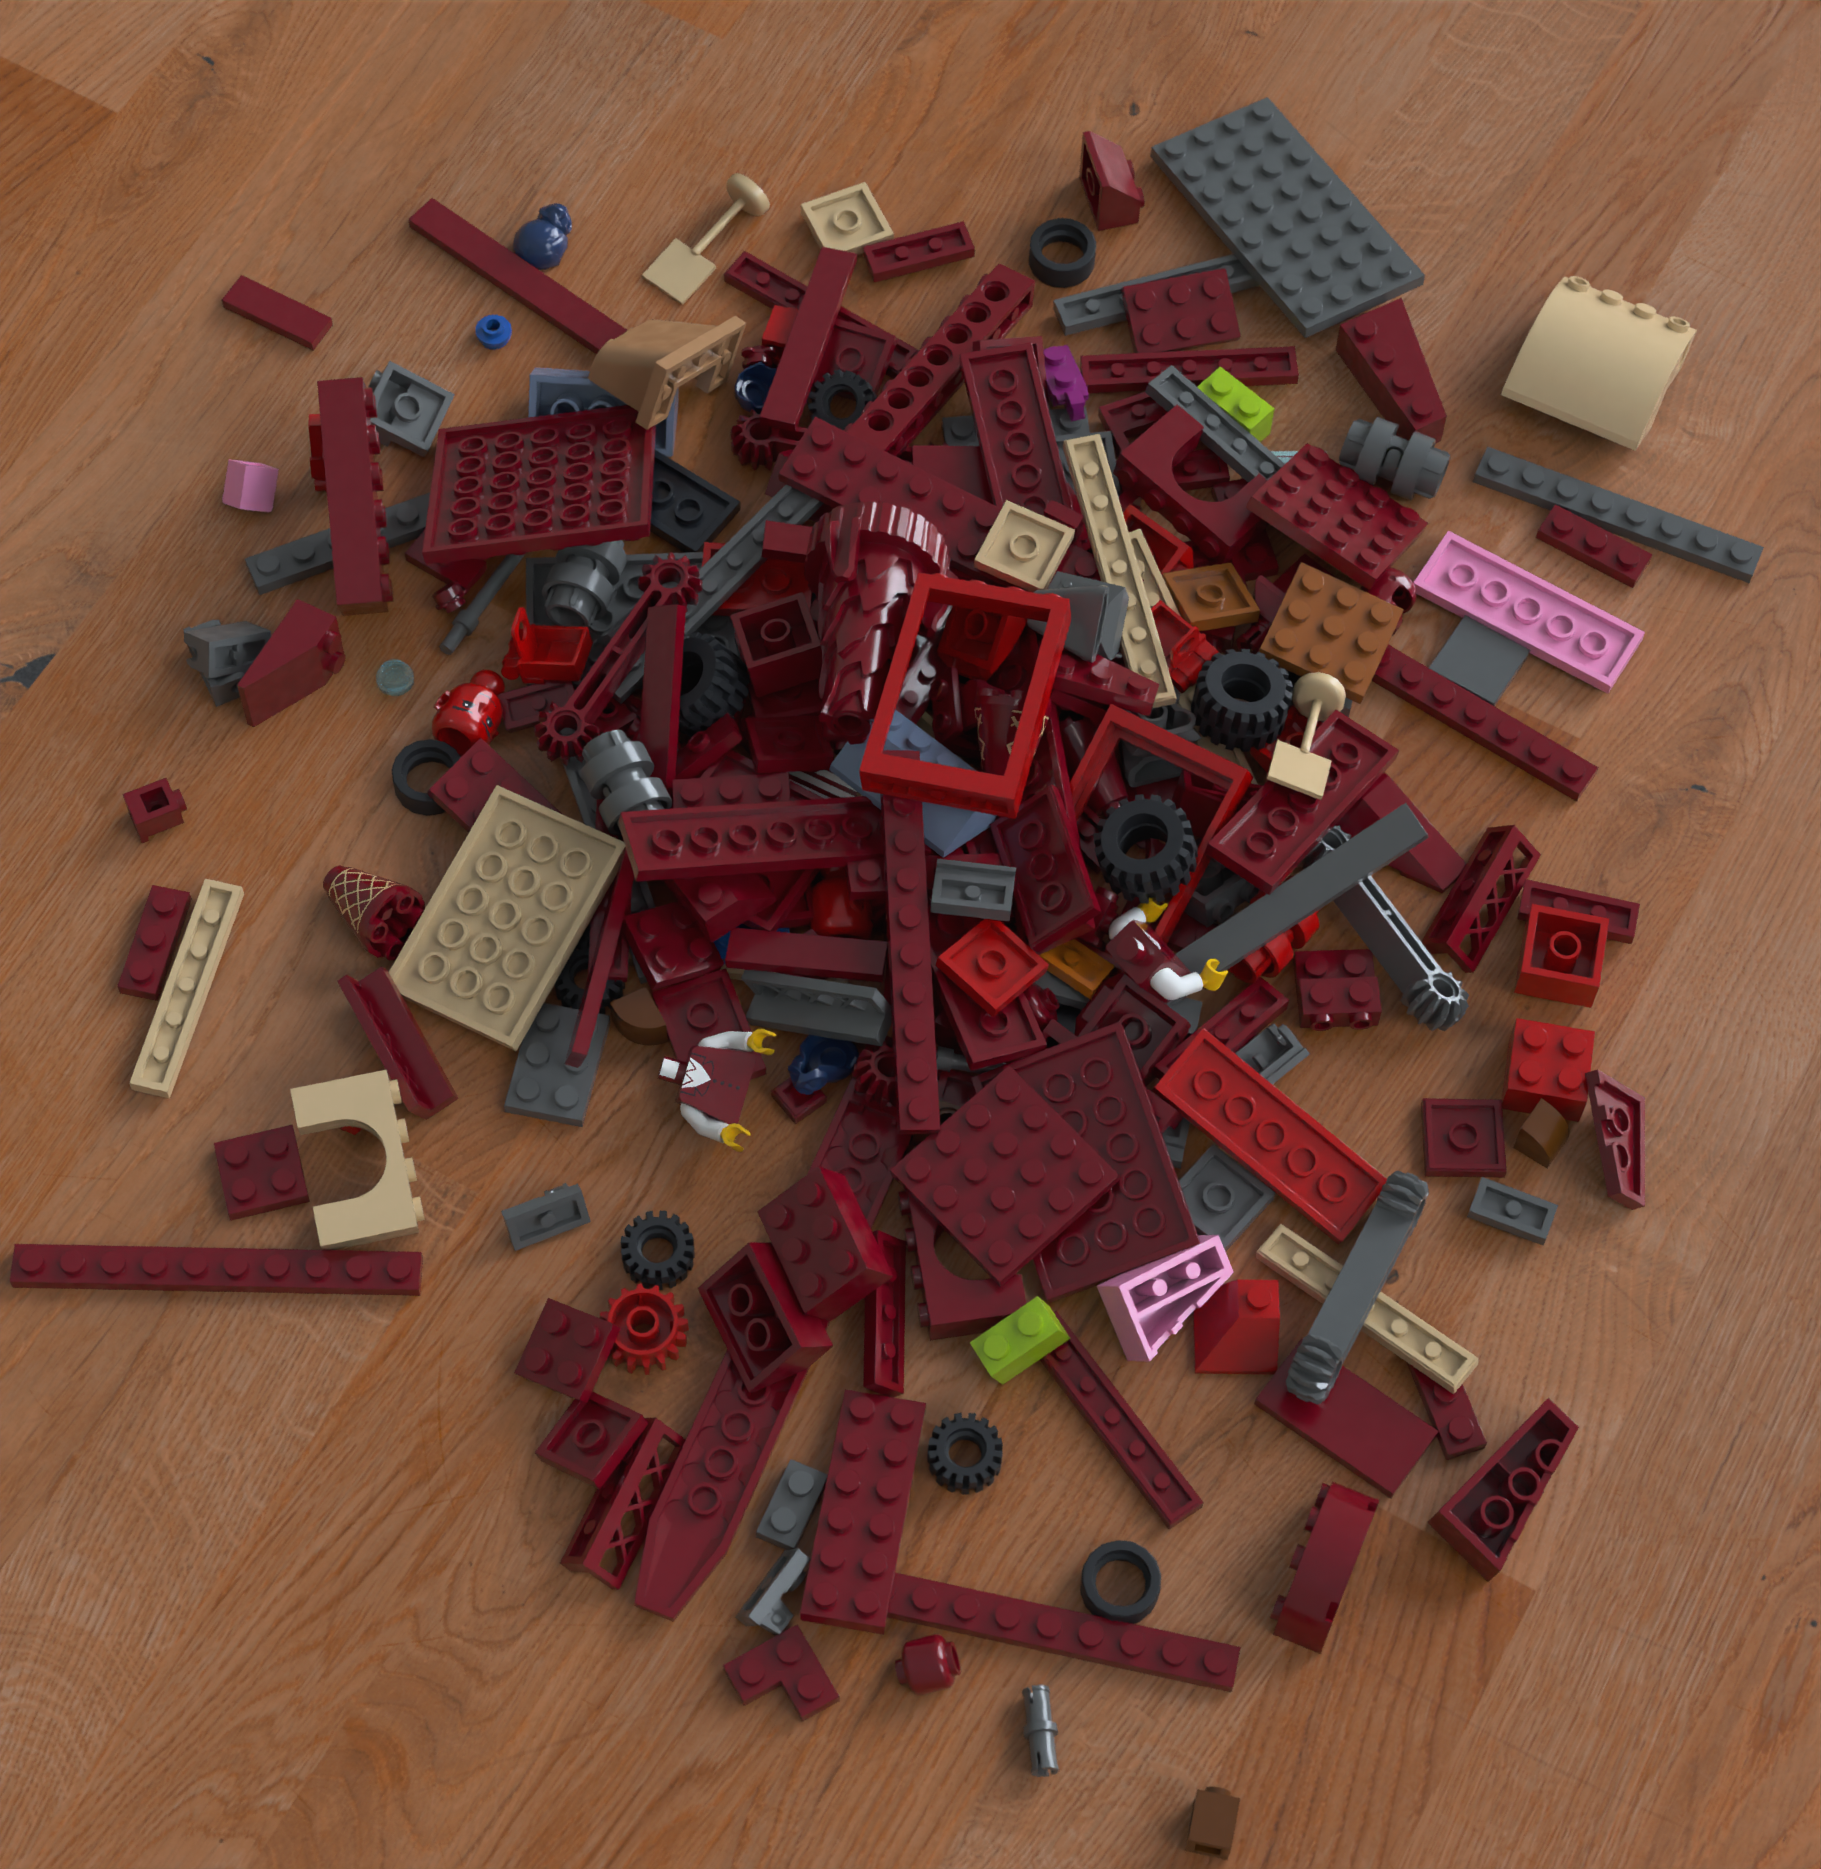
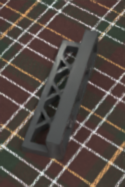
M744 970L741 977L746 985L755 993L746 1014V1019L752 1026L882 1046L892 1024L891 1005L877 988L755 970Z

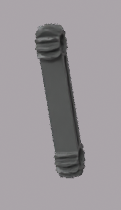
M1340 825L1334 826L1297 867H1302L1303 869L1309 867L1350 840L1351 835L1344 833L1340 829ZM1369 876L1333 900L1403 993L1400 1001L1409 1007L1407 1010L1408 1015H1414L1417 1018L1418 1024H1426L1431 1031L1438 1028L1445 1032L1449 1027L1459 1022L1469 1007L1467 1003L1469 994L1461 988L1463 982L1455 980L1452 977V972L1446 973L1441 969L1372 876Z
M1397 1170L1388 1176L1385 1185H1383L1380 1195L1377 1197L1375 1207L1309 1333L1303 1338L1288 1371L1286 1385L1288 1392L1297 1395V1398L1319 1405L1328 1398L1331 1389L1334 1387L1344 1361L1408 1237L1412 1235L1414 1228L1417 1226L1426 1205V1199L1429 1195L1428 1184L1418 1179V1176Z

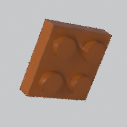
M1231 562L1163 573L1162 577L1180 616L1192 627H1198L1199 632L1258 622L1260 609Z

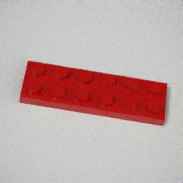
M1204 1028L1152 1089L1156 1095L1176 1109L1185 1119L1338 1245L1346 1238L1374 1203L1387 1181L1386 1177Z

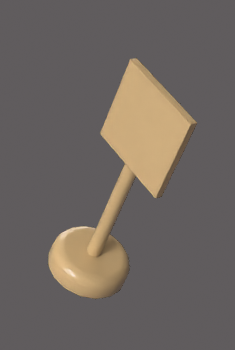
M735 173L727 181L726 189L735 203L696 246L691 249L675 238L642 274V278L682 305L692 296L717 268L715 264L700 255V253L740 209L750 215L761 216L770 208V203L765 193L757 184L742 174Z
M1315 672L1300 677L1295 683L1292 695L1294 707L1301 715L1308 718L1301 748L1277 740L1266 779L1319 800L1322 799L1332 761L1309 751L1317 721L1326 720L1335 710L1341 712L1344 707L1346 693L1338 679L1329 674Z

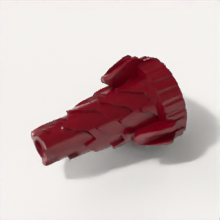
M863 501L842 505L822 515L820 521L816 522L812 527L804 565L805 580L808 581V587L811 592L816 594V599L810 606V614L822 650V668L819 680V696L822 698L819 722H825L832 732L846 738L850 745L865 743L870 733L918 572L930 575L940 573L949 578L958 579L949 570L951 556H948V548L944 544L945 539L942 534L938 533L937 528L932 523L927 522L925 517L920 514L913 513L905 507H897L885 502ZM927 601L919 628L920 631L927 637L934 636L953 606Z

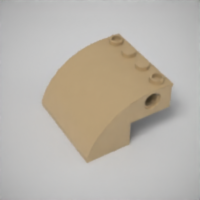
M1564 276L1546 300L1530 329L1501 395L1636 450L1651 429L1667 388L1681 370L1697 330L1690 328V324L1682 318L1670 317L1668 319L1656 314V309L1644 303L1631 304L1624 301L1623 296L1615 291H1599L1590 287V283L1581 277L1571 276L1568 278Z

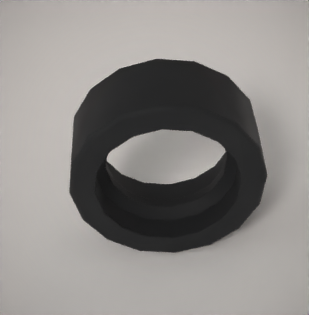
M1056 218L1044 222L1035 229L1030 239L1029 265L1032 273L1041 282L1052 287L1067 288L1079 285L1088 279L1094 270L1096 253L1094 235L1083 223L1073 219ZM1068 242L1077 246L1083 252V257L1073 263L1060 264L1048 260L1042 254V249L1051 243Z
M433 739L416 741L403 748L395 757L391 770L395 794L405 808L413 813L426 816L446 812L427 793L411 789L407 784L406 777L414 767L422 763H441L450 769L461 758L457 750L443 741Z
M1115 1540L1100 1545L1090 1553L1082 1569L1080 1593L1085 1607L1092 1615L1104 1617L1112 1621L1135 1624L1148 1616L1158 1601L1161 1589V1572L1156 1559L1146 1548L1132 1541ZM1115 1560L1128 1561L1142 1571L1146 1581L1145 1591L1137 1602L1129 1606H1115L1104 1601L1099 1595L1096 1587V1576L1100 1568L1108 1562Z

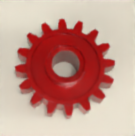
M637 1284V1288L632 1291H628L625 1288L621 1289L622 1296L617 1300L613 1298L608 1299L610 1311H601L600 1319L611 1322L621 1328L609 1353H613V1365L617 1367L625 1361L627 1362L628 1373L631 1374L637 1366H643L645 1375H650L651 1365L657 1364L662 1371L665 1370V1359L667 1357L675 1361L679 1359V1350L676 1346L686 1347L687 1336L683 1333L689 1331L688 1319L682 1318L685 1315L683 1304L673 1305L674 1294L669 1292L663 1295L659 1292L658 1285H654L652 1289H644L642 1284ZM640 1324H649L653 1327L646 1333L634 1331V1328Z

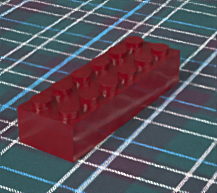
M363 377L317 381L337 606L343 616L388 612L387 602H394L392 579H390L389 573H384V565H390V551L386 537L381 536L380 529L387 528L385 505L383 506L382 499H378L377 492L384 491V483L379 462L374 461V455L381 454L379 433L376 431V425H371V418H377L376 398L373 395V389L366 388Z

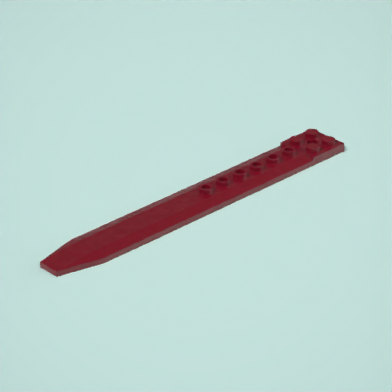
M886 1036V1044L890 1048L893 1047V1038ZM867 1044L865 1050L874 1051L875 1045ZM937 1070L938 1081L941 1074V1070ZM852 1076L808 1174L820 1166L845 1175L872 1230L894 1180L890 1169L904 1158L914 1134H898L896 1108L890 1102L887 1103L883 1110H881L878 1101L874 1100L866 1104V1093H855L856 1081ZM820 1318L825 1330H827L830 1321ZM727 1349L649 1519L634 1601L635 1607L674 1622L726 1556L810 1367L756 1392H748Z

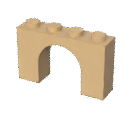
M387 1070L290 1089L297 1127L301 1135L345 1126L359 1127L375 1135L386 1150L385 1171L380 1181L372 1190L357 1198L313 1207L321 1249L337 1250L419 1233L417 1222L423 1221L425 1218L420 1196L412 1198L409 1182L417 1181L413 1158L405 1159L402 1143L409 1142L405 1118L397 1120L394 1104L402 1103L397 1079L389 1081Z

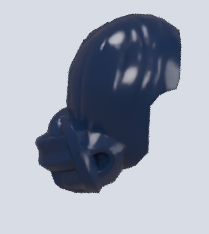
M558 203L540 208L537 219L523 224L515 233L513 241L514 253L538 270L559 266L568 246L567 235L572 230V221L567 208Z
M759 362L744 369L738 375L734 394L742 409L751 412L753 409L757 414H761L777 369L770 368L764 363Z
M808 1035L800 1045L799 1055L788 1066V1072L790 1073L794 1088L801 1094L810 1095L814 1091L821 1089L826 1083H836L847 1078L852 1073L854 1065L857 1064L859 1051L855 1043L850 1041Z

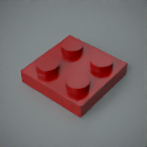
M984 919L938 957L935 966L989 1015L994 1017L1047 972L1049 964L1000 920Z

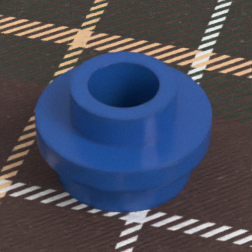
M500 315L486 316L476 325V337L488 349L496 350L504 347L512 335L510 322Z

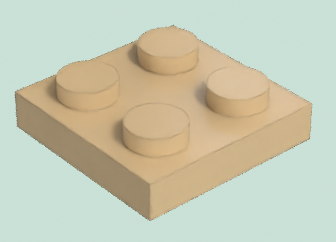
M866 182L801 204V214L820 249L823 246L859 255L863 253L864 246L894 239V233Z
M1006 500L974 559V567L1029 592L1034 593L1036 590L1047 589L1074 538L1075 530Z

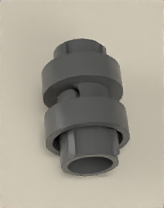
M1379 417L1375 419L1373 424L1362 419L1353 421L1339 456V462L1342 466L1355 470L1354 472L1359 475V479L1372 486L1376 485L1379 477L1392 481L1391 493L1410 501L1413 500L1415 494L1428 499L1436 496L1451 457L1448 452L1434 447L1435 438L1415 431L1410 441L1396 436L1398 424Z
M623 540L604 542L597 546H572L557 551V564L551 567L542 588V594L546 600L544 607L550 620L559 626L588 627L593 624L594 620H599L605 616L614 594L612 586L618 583L627 562V556L623 550Z
M613 730L597 736L584 747L582 755L586 764L582 768L581 776L590 795L595 799H604L599 806V813L611 834L622 835L618 824L620 812L671 808L672 799L663 781L657 777H649L654 770V763L642 742L630 741L624 731Z

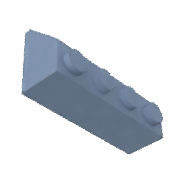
M535 367L530 374L528 418L628 404L588 379L590 371ZM679 387L676 390L668 418L656 424L655 450L665 456H673L678 417Z
M895 709L883 750L920 751V761L976 771ZM869 733L865 743L850 745L847 742L831 763L829 770L862 796L869 798L881 810L880 794L863 791L859 774ZM922 802L924 842L943 858L989 828V824L996 819V815Z

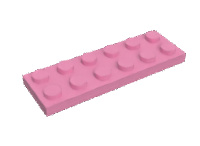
M1450 531L1446 533L1413 582L1416 594L1462 618L1465 615L1529 649V653L1607 694L1640 645L1645 634L1642 630Z

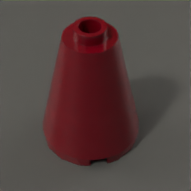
M1084 716V719L1073 721L1069 717L1059 723L1069 782L1098 729L1091 724L1090 718ZM1115 751L1087 803L1098 816L1104 815L1106 819V811L1111 806L1117 809L1120 807L1119 801L1125 798L1128 799Z

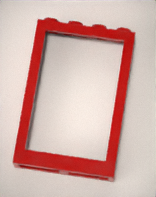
M918 572L860 765L859 774L862 790L1016 819L1071 623L1070 599L1062 598L1054 593L1038 594L1027 592L1014 586L1004 588L987 585L979 580L964 581L949 578L940 573L930 575ZM927 601L1047 622L1004 776L882 754Z
M1110 704L1070 781L1077 822L1120 740H1124L1227 790L1197 848V867L1195 872H1189L1191 876L1190 882L1187 886L1179 885L1180 892L1172 896L1155 929L1156 934L1167 945L1212 858L1205 853L1208 843L1233 818L1254 777L1248 769ZM1075 938L1115 966L1112 976L1124 973L1131 978L1107 949L1103 952Z

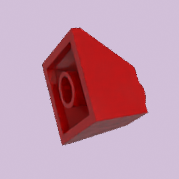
M1237 1279L1222 1284L1201 1308H1196L1193 1311L1195 1374L1274 1375L1276 1373L1280 1328L1279 1280Z

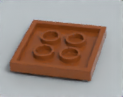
M1301 562L1259 652L1265 654L1266 659L1277 661L1279 667L1301 677L1315 672L1331 675L1343 685L1346 698L1361 704L1404 609Z

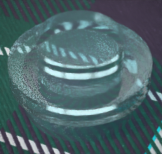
M388 660L377 671V686L386 695H403L414 684L413 671L409 665L401 660Z

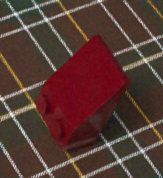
M299 599L295 601L237 685L248 725L252 727L259 725L325 686L333 674H338L341 671L346 655L344 654L336 616Z

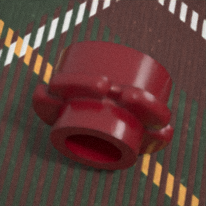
M455 580L437 590L432 595L437 604L435 606L436 609H445L447 613H450L461 607L466 602L463 595L467 593V588L462 589L459 582Z

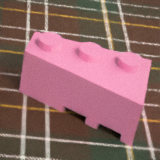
M1198 1235L1200 1244L1119 1274L1097 1286L1127 1361L1150 1362L1158 1353L1156 1350L1169 1336L1175 1335L1183 1327L1182 1323L1196 1308H1201L1234 1273L1219 1235Z

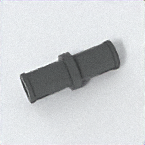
M1033 1685V1693H1031L1029 1687L1022 1690L1027 1725L1023 1727L1024 1738L1029 1740L1031 1774L1036 1777H1048V1769H1050L1052 1775L1059 1772L1054 1739L1058 1734L1057 1724L1052 1722L1049 1697L1050 1688L1045 1685Z

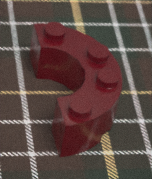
M1333 1481L1331 1485L1322 1484L1304 1527L1305 1531L1311 1533L1306 1547L1300 1544L1297 1545L1289 1568L1296 1570V1574L1287 1597L1278 1595L1270 1619L1278 1621L1273 1635L1321 1654L1380 1500Z

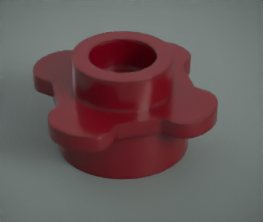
M757 345L745 347L741 351V355L745 358L742 362L744 369L759 362L764 363L770 368L777 369L778 363L774 361V358L777 356V351L774 348Z

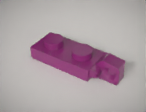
M1068 345L1043 349L1048 396L1053 407L1064 405L1071 421L1085 419L1084 405L1085 400H1089L1088 388Z

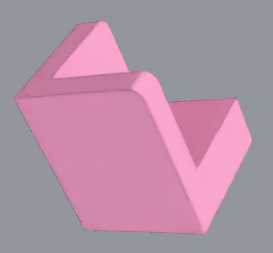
M229 459L222 499L223 503L243 510L271 512L279 469L262 463Z

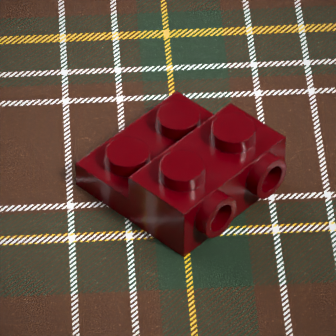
M1370 949L1294 952L1293 964L1300 1028L1326 1031L1333 1027H1351L1355 1030H1364L1372 1026H1378L1382 1010L1378 977H1375L1373 953Z

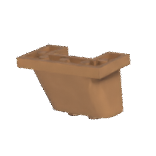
M737 316L728 319L718 326L649 319L635 328H629L626 333L614 340H608L597 353L588 379L637 410L639 413L636 423L648 430L668 418L676 390L681 385L695 378L698 380L696 387L709 393L727 382L747 323Z

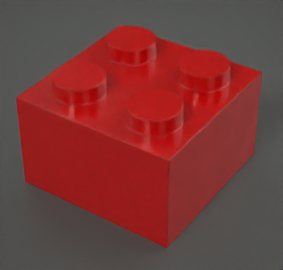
M1532 904L1524 925L1514 993L1591 1008L1600 986L1609 918Z
M1516 1018L1508 1043L1502 1091V1109L1531 1114L1542 1098L1553 1106L1565 1120L1579 1122L1587 1104L1588 1088L1585 1073L1591 1072L1595 1031Z

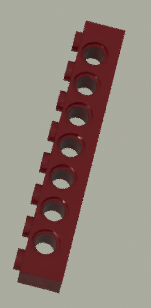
M1000 263L989 274L985 273L981 277L977 288L970 295L966 294L962 298L958 309L951 316L947 315L943 319L939 330L932 337L928 336L924 340L920 351L913 358H908L905 361L900 373L894 380L889 379L885 383L881 394L874 402L869 401L864 407L861 416L854 424L849 423L844 431L899 457L964 384L959 362L960 353L973 352L972 342L1004 339L1032 307L1035 280Z

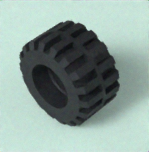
M692 632L690 637L684 634L678 729L689 737H692L697 732L705 731L726 713L735 720L734 715L737 711L741 712L744 706L742 701L748 697L749 693L746 685L750 683V675L746 673V664L735 653L706 633L702 635L700 632Z
M1234 649L1226 650L1225 655L1217 653L1212 656L1211 661L1206 660L1202 665L1201 671H1199L1191 703V712L1196 718L1195 726H1200L1199 733L1203 737H1211V743L1217 746L1223 744L1226 746L1225 749L1231 751L1234 748H1240L1241 752H1250L1251 747L1260 750L1265 748L1266 743L1272 744L1283 731L1293 695L1291 693L1293 688L1292 682L1287 680L1288 673L1286 670L1278 669L1279 663L1274 659L1268 660L1265 658V654L1257 652V654L1250 653L1249 649H1241V652H1235ZM1234 698L1243 699L1248 702L1239 701Z
M1141 794L1135 795V801L1128 802L1127 798L1119 801L1120 807L1117 809L1111 806L1106 811L1108 819H1100L1097 824L1099 833H1094V844L1096 847L1094 849L1103 878L1106 883L1110 884L1111 890L1117 895L1122 892L1124 899L1131 902L1135 897H1138L1140 903L1149 904V898L1156 897L1157 902L1165 900L1164 895L1169 892L1173 896L1180 892L1179 885L1187 886L1190 882L1191 876L1189 872H1195L1197 867L1196 857H1198L1190 821L1187 820L1185 812L1181 808L1176 809L1173 801L1167 799L1162 803L1160 796L1153 794L1150 800L1145 799L1144 795ZM1144 839H1159L1166 843L1157 855L1148 859H1133L1126 856L1128 850L1135 843Z

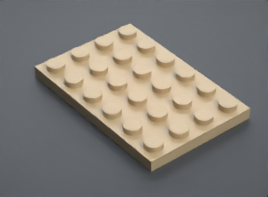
M496 785L389 970V974L402 997L507 1048L517 1051L613 882L626 848L625 843Z

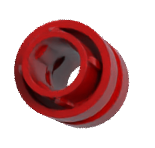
M1293 876L1287 877V879H1286L1284 882H1286L1287 880H1289V879L1292 878ZM1259 890L1251 899L1250 905L1266 895V893ZM1321 909L1229 968L1228 971L1241 981L1250 984L1255 983L1260 976L1276 977L1292 960V948H1302L1319 930L1320 923L1317 913Z

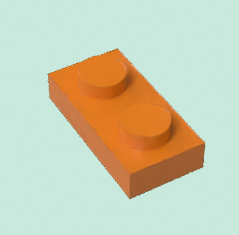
M1076 939L1039 955L1049 964L1047 971L1089 999L1092 998L1101 984L1110 978L1115 967Z

